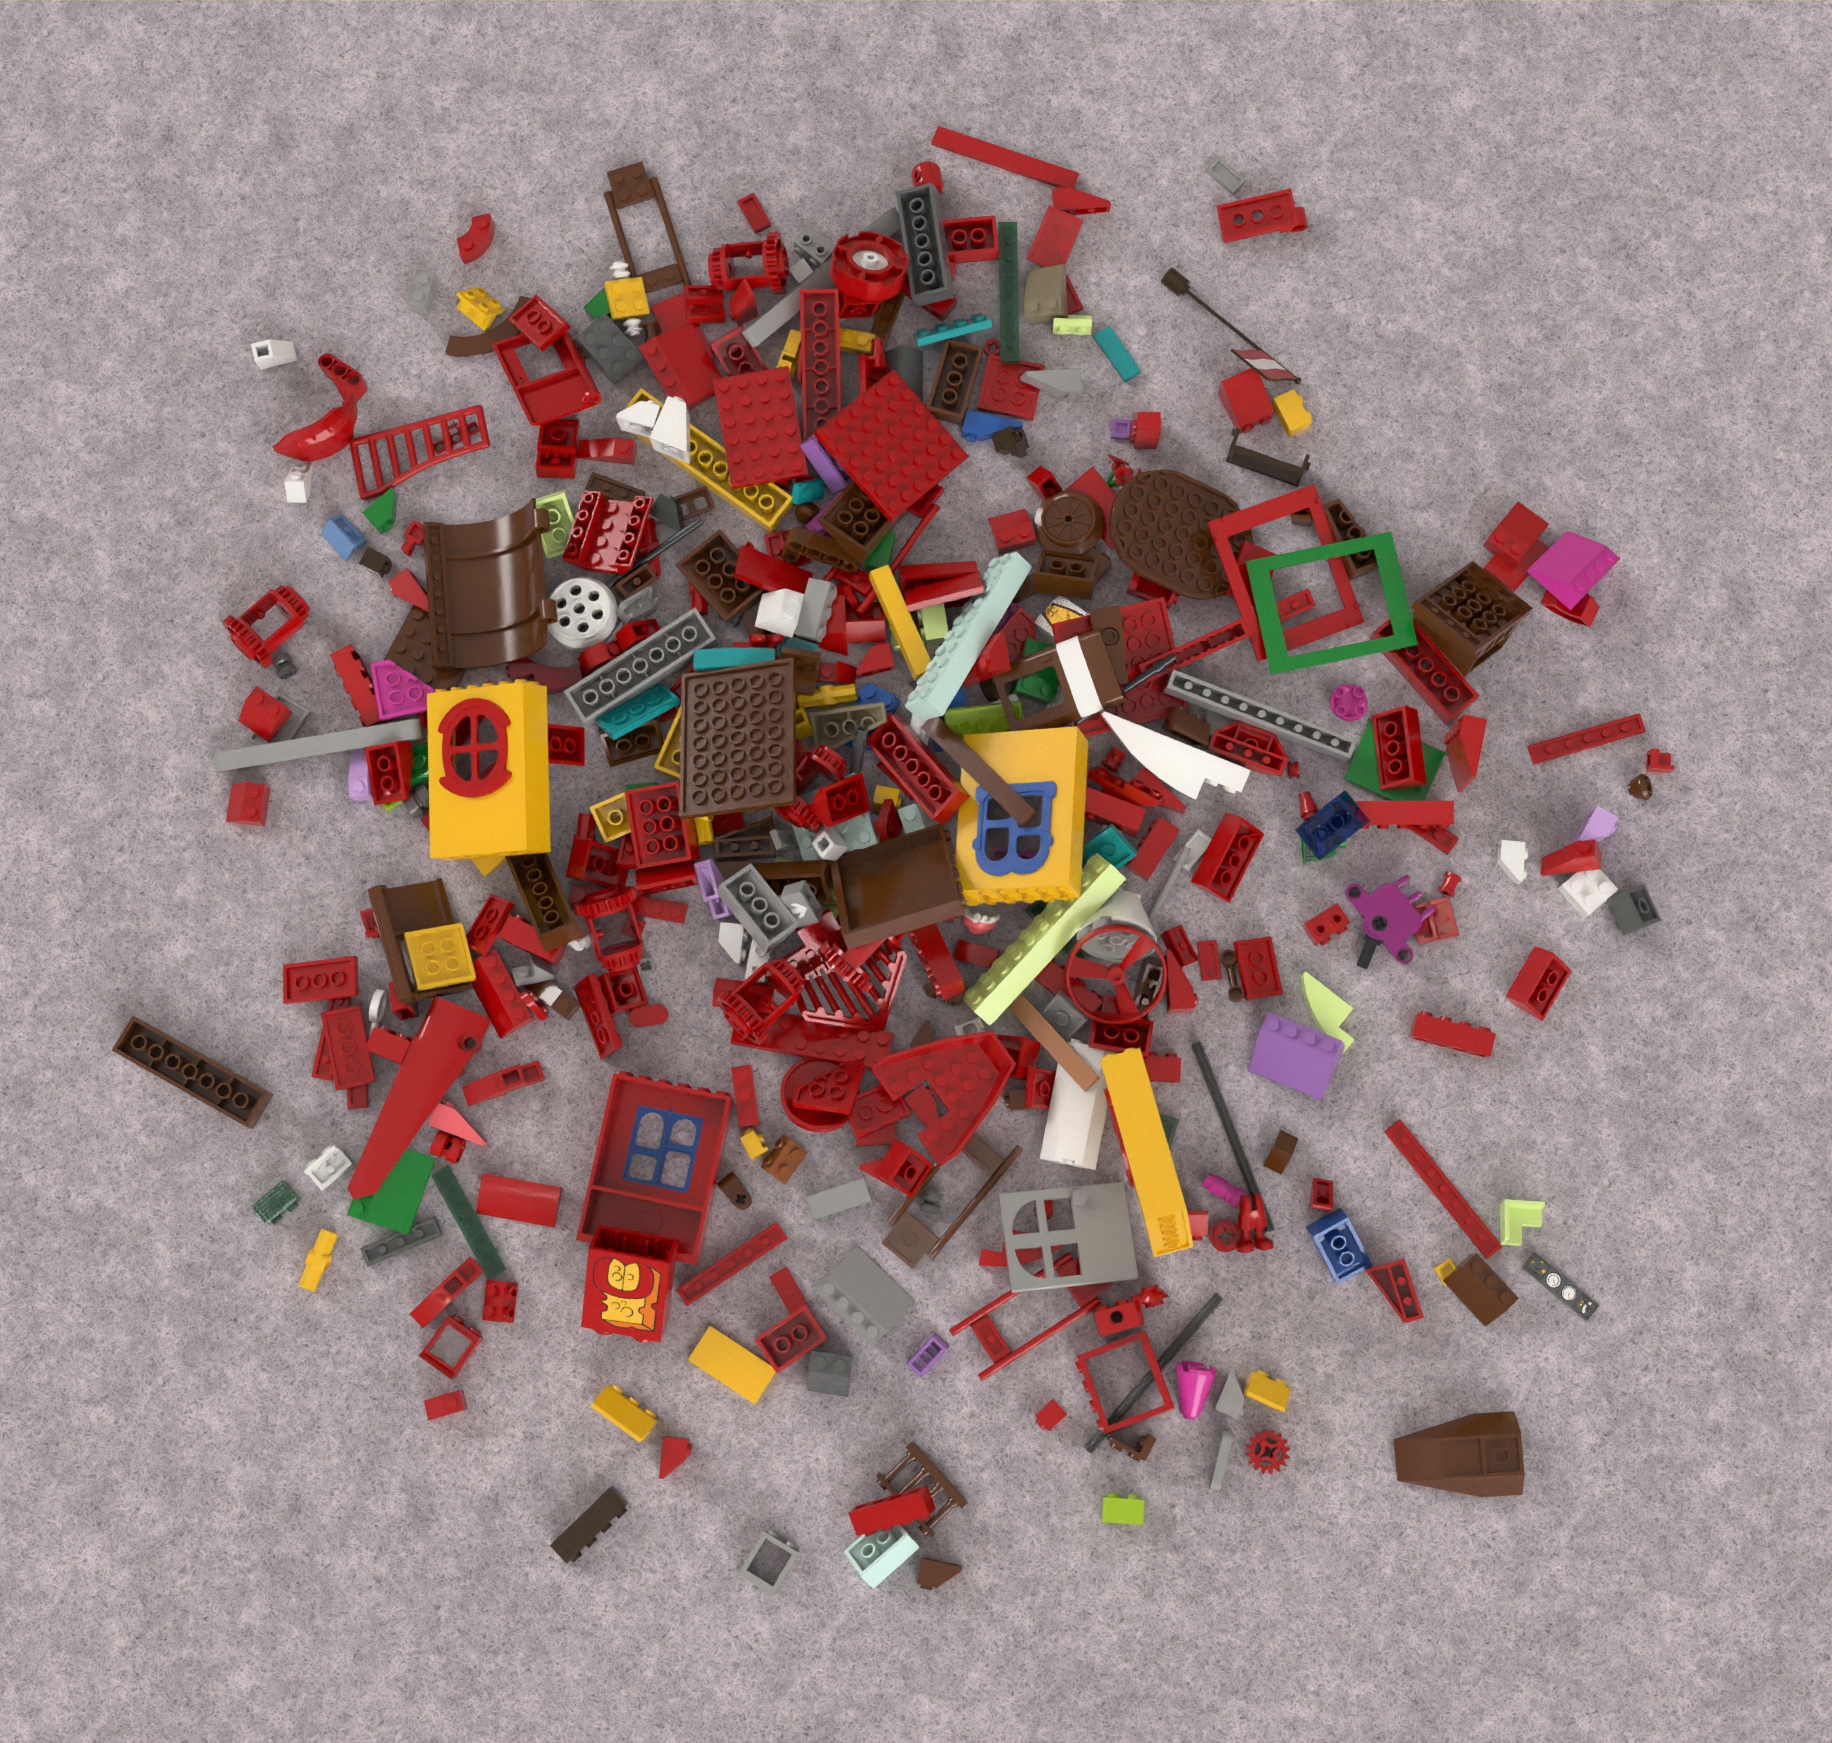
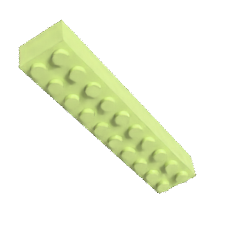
M1098 853L1090 857L1082 869L1080 898H1074L1072 901L1054 899L1053 902H1049L1045 910L1033 919L1032 924L1020 933L1019 938L1006 948L1005 953L993 962L992 967L979 977L978 982L966 991L962 999L978 1016L991 1026L1126 878Z

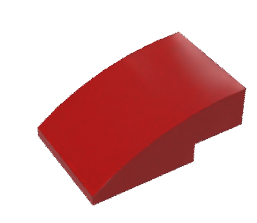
M556 419L540 425L535 466L537 478L575 479L579 420Z

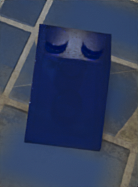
M1345 790L1297 827L1295 831L1320 861L1369 823L1370 820Z

